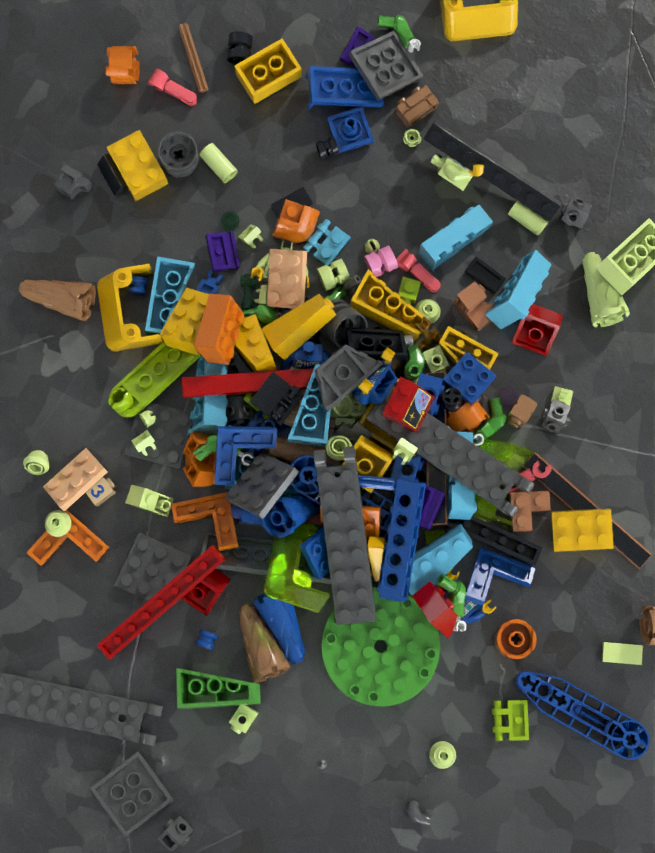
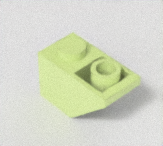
M131 485L125 503L168 517L174 499L147 488Z

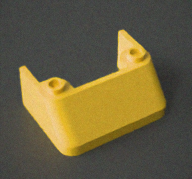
M440 0L444 35L449 41L511 35L516 31L518 25V0H499L500 3L469 7H463L462 0Z
M150 264L119 268L101 278L97 283L105 343L111 351L117 352L160 345L164 341L160 334L141 337V331L137 325H124L118 288L129 286L132 282V276L153 275Z

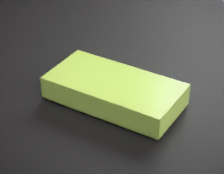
M603 642L601 662L642 665L643 645Z

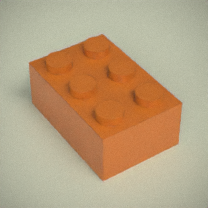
M209 293L194 343V347L208 363L229 365L231 358L234 356V346L239 338V329L244 321V313L231 295Z

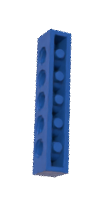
M420 373L417 385L435 397L428 413L432 416L433 414L437 415L440 404L436 402L438 396L442 397L445 385H442L443 379ZM417 454V456L412 457L410 462L402 465L403 458L397 455L390 478L394 479L395 483L398 479L418 481L419 478H416L417 470L421 471L424 463L421 456ZM404 466L410 467L412 474L409 476L403 475L401 468Z
M398 479L394 485L395 499L390 508L392 518L387 527V533H389L388 541H386L384 546L386 555L385 561L381 565V572L383 574L382 580L378 584L380 598L398 602L408 600L426 483ZM406 495L410 498V504L408 506L404 503V497ZM402 515H405L407 518L406 525L401 523ZM399 535H402L404 538L402 545L398 542ZM396 554H398L401 558L400 564H397L395 562L394 558ZM392 574L397 576L398 581L396 584L391 580Z

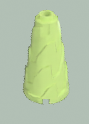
M590 252L584 255L582 263L590 305L591 322L594 327L598 326L597 323H600L601 327H606L622 321V315L625 314L628 317L630 312L623 296L596 269L602 262L600 255Z

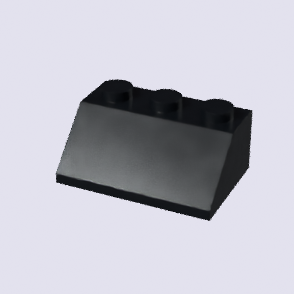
M346 328L345 345L379 361L383 360L381 355L388 347L395 352L391 361L392 371L394 373H404L408 354L403 331Z

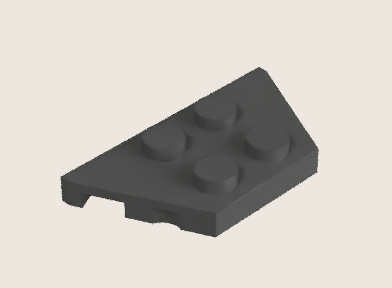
M344 345L316 368L315 374L325 412L331 410L360 385L365 378H368L382 366V361L370 358L367 354Z

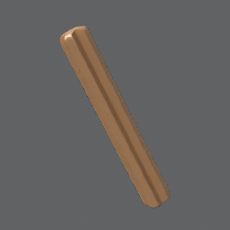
M180 24L178 26L198 91L199 93L207 92L208 86L188 24Z

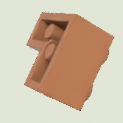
M473 282L457 294L453 304L467 322L478 332L492 322L485 316V313L488 309L491 310L494 307L490 303L487 304L485 302L487 296L484 287Z
M536 491L529 494L526 492H514L508 494V502L518 508L513 518L509 517L510 533L533 531L531 513H542L551 510L549 491Z

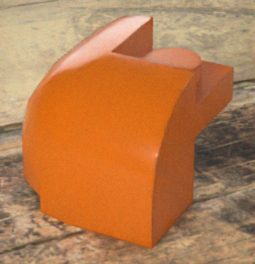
M285 199L272 237L288 240L296 244L306 241L314 232L320 211Z
M191 432L183 454L186 455V466L183 470L192 486L205 487L214 484L216 453L212 452L201 462L196 458L197 455L193 453V451L207 442L208 437L213 436L202 432Z

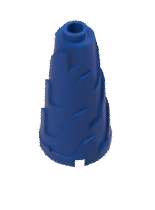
M309 494V495H311L312 497L315 498L317 494ZM304 495L280 497L264 519H261V522L270 535L279 536L277 538L285 537L293 533L298 526L305 523L308 519L320 513V504Z
M284 585L283 590H280L278 587L257 596L258 599L254 598L253 603L273 637L278 642L288 662L292 661L293 664L304 660L303 656L306 651L300 635L295 606L290 594L291 590L289 585Z

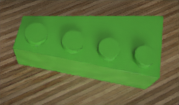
M176 668L177 708L192 709L261 704L260 684Z

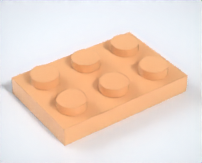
M270 249L267 306L295 309L304 303L307 251Z
M85 448L46 483L43 488L57 505L65 511L107 473V470Z

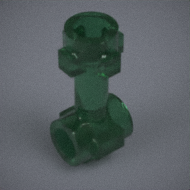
M245 274L240 277V287H244V300H240L242 310L253 309L255 301L251 300L252 288L256 287V276L251 278V274Z

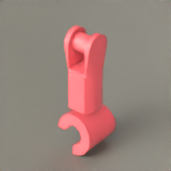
M155 69L147 83L150 86H155V89L163 92L165 89L167 94L181 100L188 106H194L197 102L194 92L170 80L168 75L160 69Z
M407 249L396 258L398 267L405 272L411 269L410 273L418 281H421L430 292L435 293L439 290L440 282L420 263L416 264L418 262L416 257L410 254Z
M537 461L534 463L532 470L528 468L519 473V475L532 482L536 480L535 477H547L552 470V466L549 464L546 466L545 472L539 471L540 463ZM512 487V488L510 489V491L508 492V494H509V493H512V492H514V491H516V490L519 489V488H518V487H515V488Z

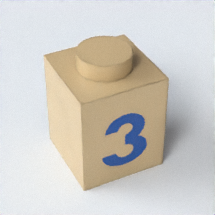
M102 477L85 493L94 505L98 507L116 493L113 489L116 486L109 477L107 479Z

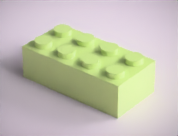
M650 218L646 220L596 267L599 273L621 296L655 265V224Z

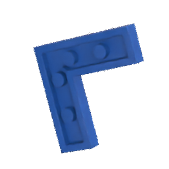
M217 426L214 484L234 485L237 448L276 449L277 428Z
M480 548L466 590L465 599L483 606L493 574L529 588L535 568Z

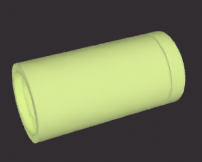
M214 143L207 145L200 152L199 156L223 183L229 182L238 173V170Z
M519 201L513 205L508 213L510 217L537 236L541 234L549 222Z

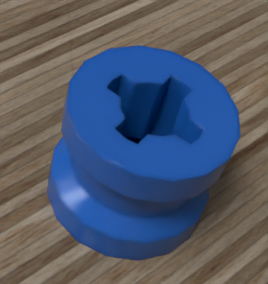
M132 276V282L130 287L127 288V292L133 295L145 296V285L148 284V279Z
M200 629V637L196 640L195 644L213 650L215 647L214 641L218 638V635Z

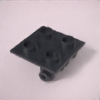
M272 372L250 403L281 426L304 395L300 393V389L297 386H291L276 373Z

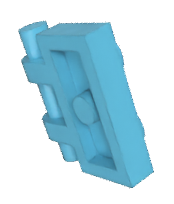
M325 219L322 224H318L315 233L306 240L307 243L303 249L309 252L313 247L317 250L313 257L323 265L330 266L351 237L336 226L332 231H329L327 228L331 222ZM323 234L327 238L322 244H319L317 241Z

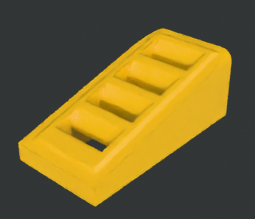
M370 536L367 549L374 581L378 582L381 575L385 538Z

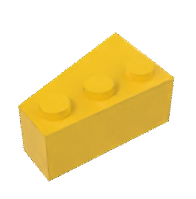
M256 315L244 318L243 323L240 325L239 338L235 343L234 350L236 349L237 353L254 372L277 371Z
M449 326L438 344L443 353L455 365L468 352L490 370L499 354Z

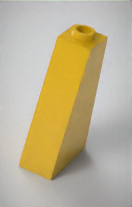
M318 294L266 325L261 330L273 351L286 360L337 314L333 310L334 304L329 298L324 299Z

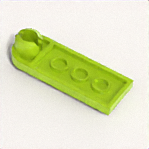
M163 341L112 389L108 397L109 405L122 417L136 416L201 356L169 347Z

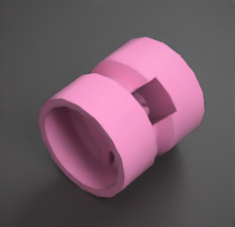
M389 246L379 249L377 254L372 252L364 256L367 268L376 278L383 275L385 270L390 272L398 268L394 253Z

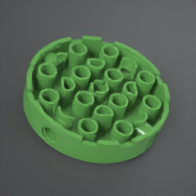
M373 587L376 621L337 625L334 609L323 631L322 657L330 678L348 697L366 705L392 706L411 699L431 680L439 661L440 639L438 629L429 622L410 594H408L407 601L398 602L380 598L378 587ZM380 640L386 645L385 650L382 652H378L375 649V643Z

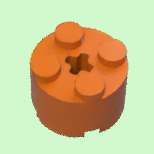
M136 46L107 47L109 65H106V75L110 76L111 83L137 84L136 81L139 80L140 63L135 58V55H138Z
M477 400L473 405L464 401L459 410L448 412L447 425L456 432H474L480 427V422L483 421L485 423L490 418Z
M513 619L499 625L495 632L494 642L498 652L510 659H522L534 650L537 637L534 629L526 621ZM516 634V637L519 638V641H517L514 645V641H511V637H514V635Z

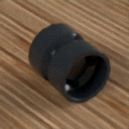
M231 32L228 41L230 48L227 49L226 60L236 65L250 57L253 36L245 32Z

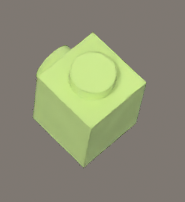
M440 345L422 353L425 358L424 364L429 373L447 372L446 369H448L449 363Z

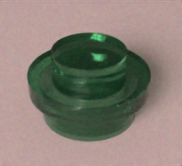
M228 211L222 215L221 224L225 229L234 230L238 227L240 220L235 212Z

